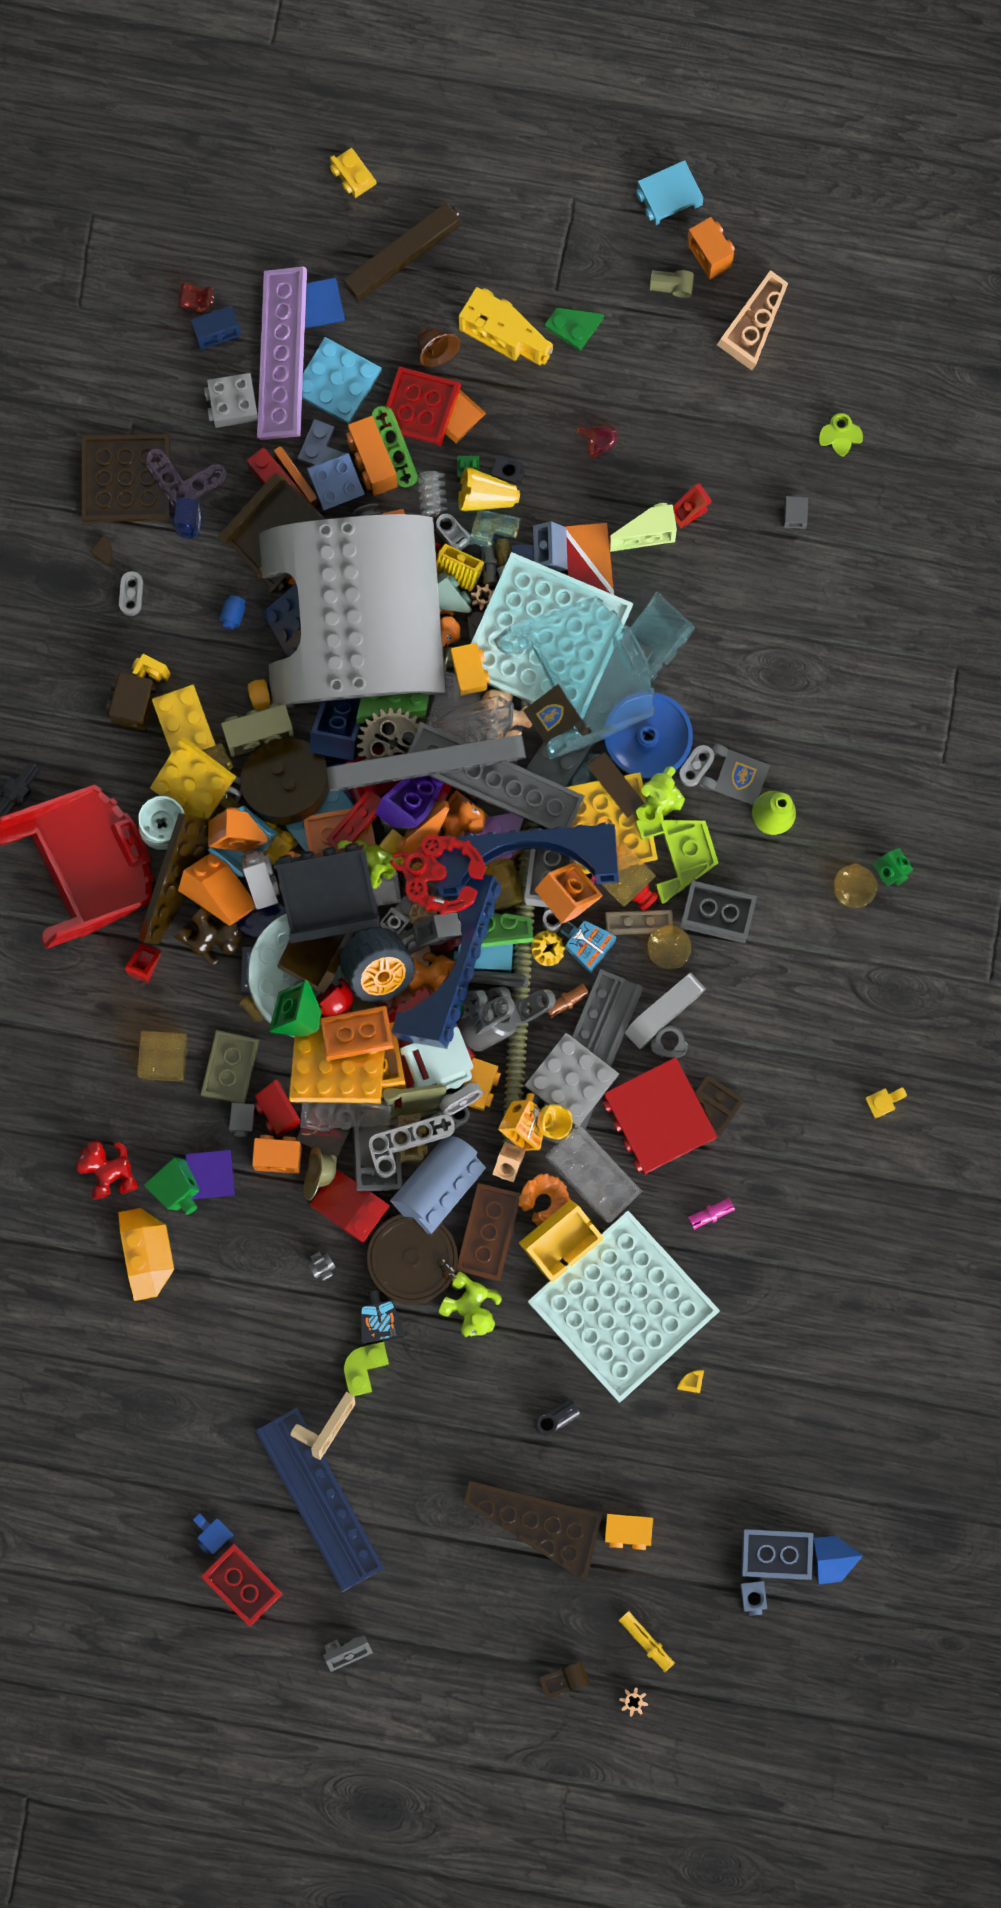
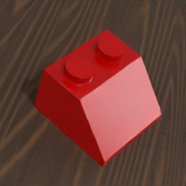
M278 1080L273 1081L255 1095L257 1102L254 1105L260 1115L263 1113L266 1115L268 1121L265 1124L271 1135L276 1133L277 1137H280L301 1125L297 1113Z

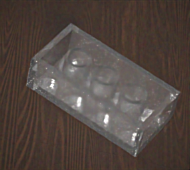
M575 1126L567 1136L544 1156L605 1222L610 1223L642 1192L582 1126Z

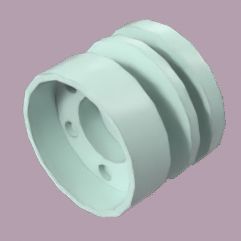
M157 796L149 799L142 806L139 813V833L142 840L149 847L157 850H167L178 814H185L182 806L175 799L167 796ZM166 823V828L158 829V824Z

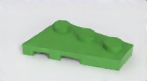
M409 693L361 698L357 723H364L365 719H372L371 713L380 716L379 709H383L386 714L388 707H392L393 713L396 712L397 708H401L402 715L406 710L410 711L408 718L414 715L426 717L429 695Z
M494 913L489 920L487 936L483 939L481 948L534 942L531 918L506 913L503 915Z

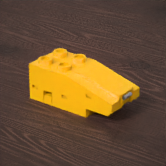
M476 287L459 315V330L514 361L517 360L519 355H522L541 366V364H546L549 355L552 354L553 344L547 341L509 301L505 299L499 300L488 289Z

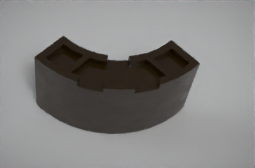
M357 931L290 943L289 940L277 967L302 982H309L312 988L324 994L340 964L339 954L343 951L345 944L356 935Z

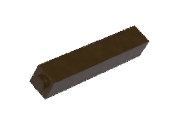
M447 203L443 204L344 279L345 288L359 303L460 226L459 212L454 207L450 208Z

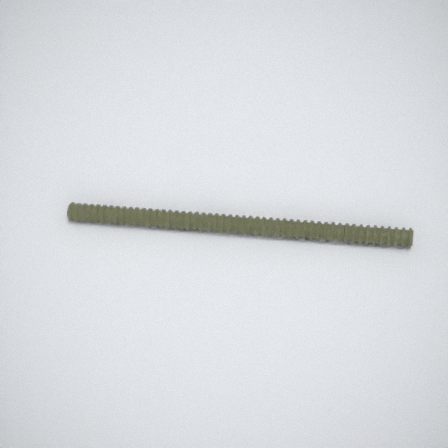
M524 819L521 827L522 830L520 831H530L540 826ZM524 849L519 852L520 857H518L520 862L518 868L520 870L517 871V875H519L517 882L519 884L516 885L518 889L516 891L518 896L516 902L518 905H515V909H517L515 915L529 917L532 924H534L532 917H534L535 913L532 911L535 910V906L526 905L524 899L531 849ZM532 942L518 943L513 946L515 953H512V957H514V960H512V964H514L512 971L514 973L512 974L526 975L529 980L531 978L529 974L531 968L529 965L532 964V961H530V958H532V954H530ZM528 981L525 988H510L514 1004L529 996L530 988L528 986L531 983L530 981ZM527 1022L517 1026L515 1032L507 1038L510 1042L507 1043L509 1047L507 1053L509 1056L506 1057V1060H508V1063H506L508 1070H506L505 1074L508 1076L505 1077V1081H507L505 1088H507V1091H504V1095H506L504 1102H506V1105L503 1108L506 1110L503 1112V1116H505L511 1102L524 1100L522 1099V1096H524L522 1089H524L525 1085H522V1083L525 1082V1078H523L525 1071L523 1069L526 1068V1064H524L526 1057L524 1055L527 1051L524 1049L527 1047L525 1043L527 1040L525 1034L528 1033L526 1029L528 1027ZM502 1133L504 1139L501 1141V1143L503 1145L505 1142L515 1145L510 1139H508Z

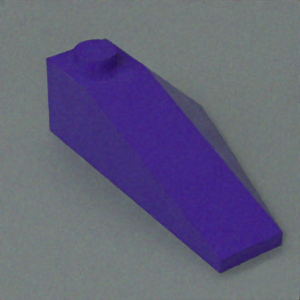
M430 776L401 780L382 797L375 814L392 827L416 828L429 816L444 782Z

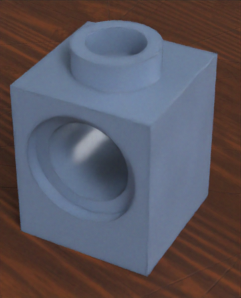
M764 1581L740 1584L743 1612L748 1611L749 1616L763 1614L762 1610L767 1609ZM751 1592H756L760 1596V1602L756 1606L748 1602V1595Z

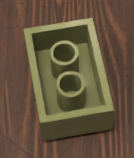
M275 703L268 706V709L260 712L259 710H252L246 713L247 716L240 718L232 716L225 719V722L221 723L231 758L253 752L263 744L275 739L295 738L286 705Z

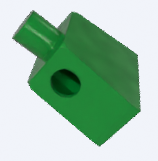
M172 1159L144 1185L170 1210L177 1211L182 1208L186 1215L197 1209V1205L192 1198L199 1192V1187L185 1159Z

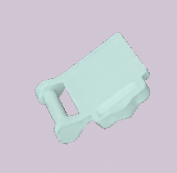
M454 1027V1036L452 1041L449 1042L448 1049L417 1043L399 1049L401 1055L405 1056L415 1082L414 1088L444 1083L446 1090L449 1088L456 1089L461 1087L464 1082L472 1079L470 1070L473 1069V1063L458 1027ZM418 1049L429 1075V1079L424 1081L412 1052Z

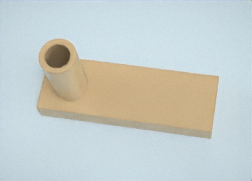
M348 1392L345 1393L320 1435L296 1424L291 1432V1436L312 1447V1456L321 1460L355 1405L354 1396Z

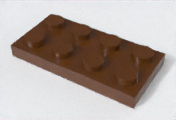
M480 1183L477 1184L457 1264V1272L500 1282L521 1193Z

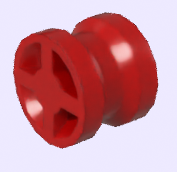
M647 883L638 887L630 896L632 901H636L639 904V908L642 911L651 906L658 898L655 892L649 890Z

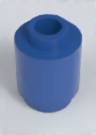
M229 595L228 599L225 600L219 617L223 627L234 630L235 627H240L246 609V601L244 599Z

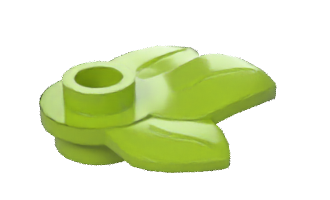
M844 413L834 415L830 424L822 428L819 436L821 446L832 444L834 451L840 456H845L849 452L852 443H862L863 433L860 427L852 424L851 418ZM843 422L845 426L840 428L837 426V423Z

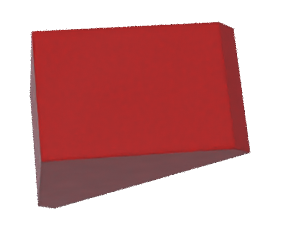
M141 943L126 965L125 971L127 975L149 983L162 951Z

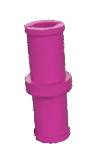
M728 1197L713 1206L707 1205L706 1209L688 1216L695 1230L711 1221L713 1223L716 1222L717 1218L735 1211Z

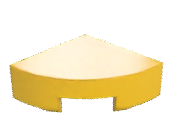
M696 1370L688 1373L682 1378L677 1389L700 1393L704 1371Z

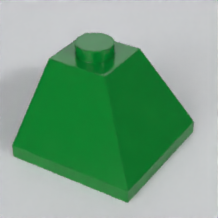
M303 981L278 992L269 1028L271 1033L305 1037L317 1032L320 1027L322 1011L309 982Z

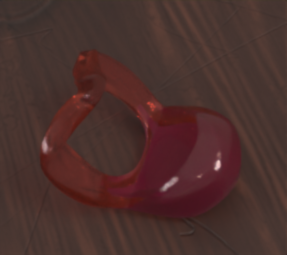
M609 424L598 425L591 429L577 428L580 435L589 437L587 449L593 458H597L601 453L613 448L618 440L616 429Z

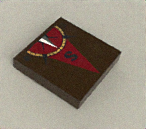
M313 1102L296 1141L310 1148L317 1146L320 1148L321 1153L334 1155L338 1158L353 1126L352 1116L321 1102Z

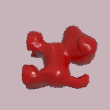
M98 1141L90 1142L80 1151L79 1159L75 1164L76 1170L80 1174L94 1173L98 1182L97 1186L91 1191L93 1200L108 1197L111 1194L110 1183L118 1179L122 1180L119 1186L121 1194L133 1192L138 1188L137 1182L131 1173V1165L127 1159V1148L124 1143H114V1147L119 1151V1155L111 1161L106 1160V1152L103 1149L102 1143Z

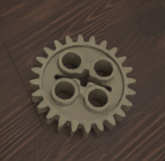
M388 707L386 714L383 709H379L380 716L371 713L373 720L365 719L367 727H359L364 733L363 735H357V738L361 739L362 743L356 744V747L363 750L358 753V756H365L363 761L390 757L396 752L407 754L396 747L389 749L390 744L376 738L374 735L377 733L390 740L396 738L395 743L410 749L421 722L415 724L417 719L415 715L408 718L410 712L408 710L402 715L401 708H397L396 712L393 713L392 707ZM386 722H390L393 727L392 732L388 735L382 732V725ZM405 732H410L413 739L411 743L405 745L402 742V735ZM376 742H380L383 746V750L379 755H375L372 751V746Z

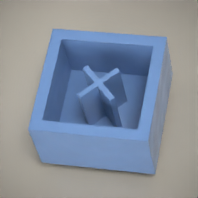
M344 453L306 468L322 510L364 495L349 453Z

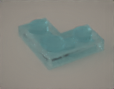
M478 510L469 543L491 547L495 534L516 538L521 518Z

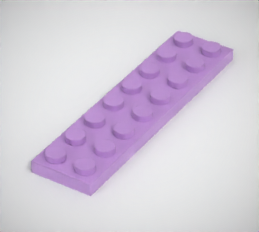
M305 267L264 271L257 438L260 440L300 436L307 269Z

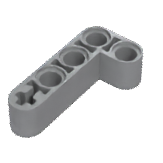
M689 973L638 1016L628 1027L625 1034L639 1049H642L653 1039L658 1031L695 1001L706 988L692 973Z
M440 1115L373 1135L369 1140V1148L377 1174L383 1178L393 1176L396 1165L392 1153L451 1136L455 1130L454 1120L448 1115ZM442 1121H445L446 1124H451L448 1126V1131H444L443 1128L436 1129L437 1135H433V1129L430 1124L434 1123L435 1128L440 1127ZM420 1127H426L429 1130V1135L425 1138H420L416 1134L417 1130ZM397 1134H405L408 1138L404 1144H397L395 1142ZM376 1140H383L386 1145L383 1150L377 1151L373 1148V1143ZM383 1161H388L392 1164L389 1172L380 1171L379 1165Z

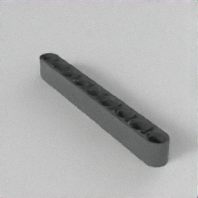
M522 735L331 766L325 770L329 791H339L525 759L526 755Z

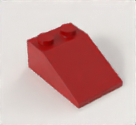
M337 1169L332 1182L327 1186H323L309 1205L363 1245L391 1209L390 1205L372 1192L357 1191L356 1182Z

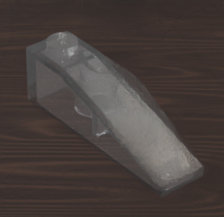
M382 1100L381 1103L302 1102L300 1127L325 1132L333 1128L347 1130L350 1127L362 1126L363 1128L389 1126L392 1104Z

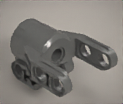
M504 986L492 988L487 992L482 990L470 991L462 1003L465 1010L464 1014H460L458 1028L468 1047L474 1051H483L511 1036L517 1026L529 1022L552 1009L555 1005V996L551 990H540L514 1004L509 989ZM543 994L545 995L546 1000H547V1003H546L545 1006H544L543 1003H542V995H543ZM528 1003L532 1006L531 1014L527 1010Z

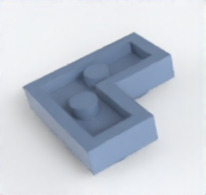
M314 419L298 456V461L314 466L344 454L327 447L335 430L334 426Z

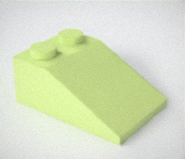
M667 503L656 504L610 536V551L675 542L677 529L673 505H667Z

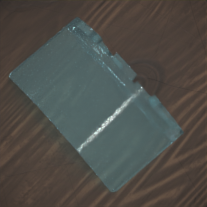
M658 592L654 594L645 610L625 633V635L647 646L654 652L631 687L635 693L642 692L658 676L656 673L663 667L662 664L668 665L678 653L676 649L683 643H686L695 629V626Z

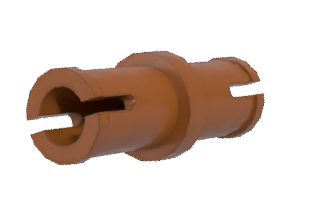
M580 984L568 993L563 992L560 994V997L555 1000L554 1007L546 1012L548 1016L553 1018V1016L565 1009L570 1010L575 1003L588 997L589 994L586 987Z

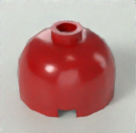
M343 978L337 979L340 983L336 986L331 983L324 994L320 993L316 997L322 1011L320 1018L352 1012L350 1008L353 1005L354 995L352 989Z

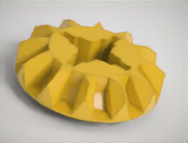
M542 931L533 938L534 942L531 943V952L539 964L553 966L564 957L563 952L566 947L563 946V939L556 935V932ZM546 944H554L553 948H551V952L549 951L543 953V951L547 947Z

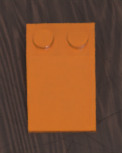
M212 853L183 871L178 891L229 926L256 909L253 898L229 865Z

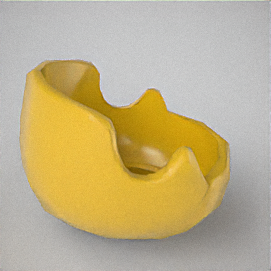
M549 1104L543 1107L537 1119V1126L541 1134L557 1140L567 1136L572 1128L573 1119L571 1112L556 1104Z

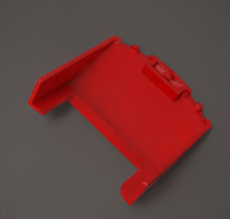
M95 784L0 817V845L32 836L71 917L70 920L48 927L43 931L41 940L45 949L78 937L82 938L149 905L151 901L154 877L151 875V859L146 844L128 813L124 814L116 805L118 802L113 797L110 799L101 792L102 789Z

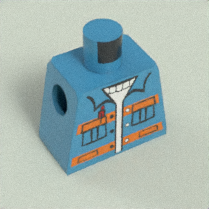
M568 921L560 931L570 939L566 944V950L590 974L616 941L615 935L587 921H584L579 928Z

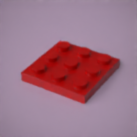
M399 366L386 406L392 409L402 436L441 446L461 384L460 382ZM386 412L383 413L381 420L385 421V417L387 416ZM386 424V426H382V429L392 427V425Z

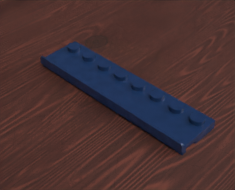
M296 1407L265 1426L258 1428L256 1433L341 1591L344 1592L383 1570L384 1567L324 1456L321 1460L313 1457L312 1447L291 1436V1432L296 1424L309 1430Z

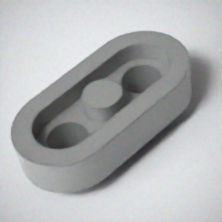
M130 571L121 578L119 607L123 614L134 616L140 612L142 607L143 580L140 574ZM131 581L136 582L135 587H129L128 585ZM130 602L135 604L131 609L127 608V604Z
M705 745L696 747L686 760L679 773L680 781L684 785L689 787L697 785L712 765L714 753L710 747ZM705 755L707 760L700 761L698 757ZM691 772L694 774V778L688 779L686 774Z
M467 1083L454 1094L444 1096L439 1107L444 1115L455 1114L477 1101L483 1095V1091L479 1084Z

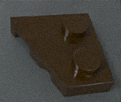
M709 1075L705 1077L695 1092L715 1131L721 1136L745 1099Z

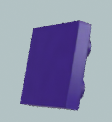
M231 1150L186 1154V1162L199 1187V1192L192 1200L235 1195Z

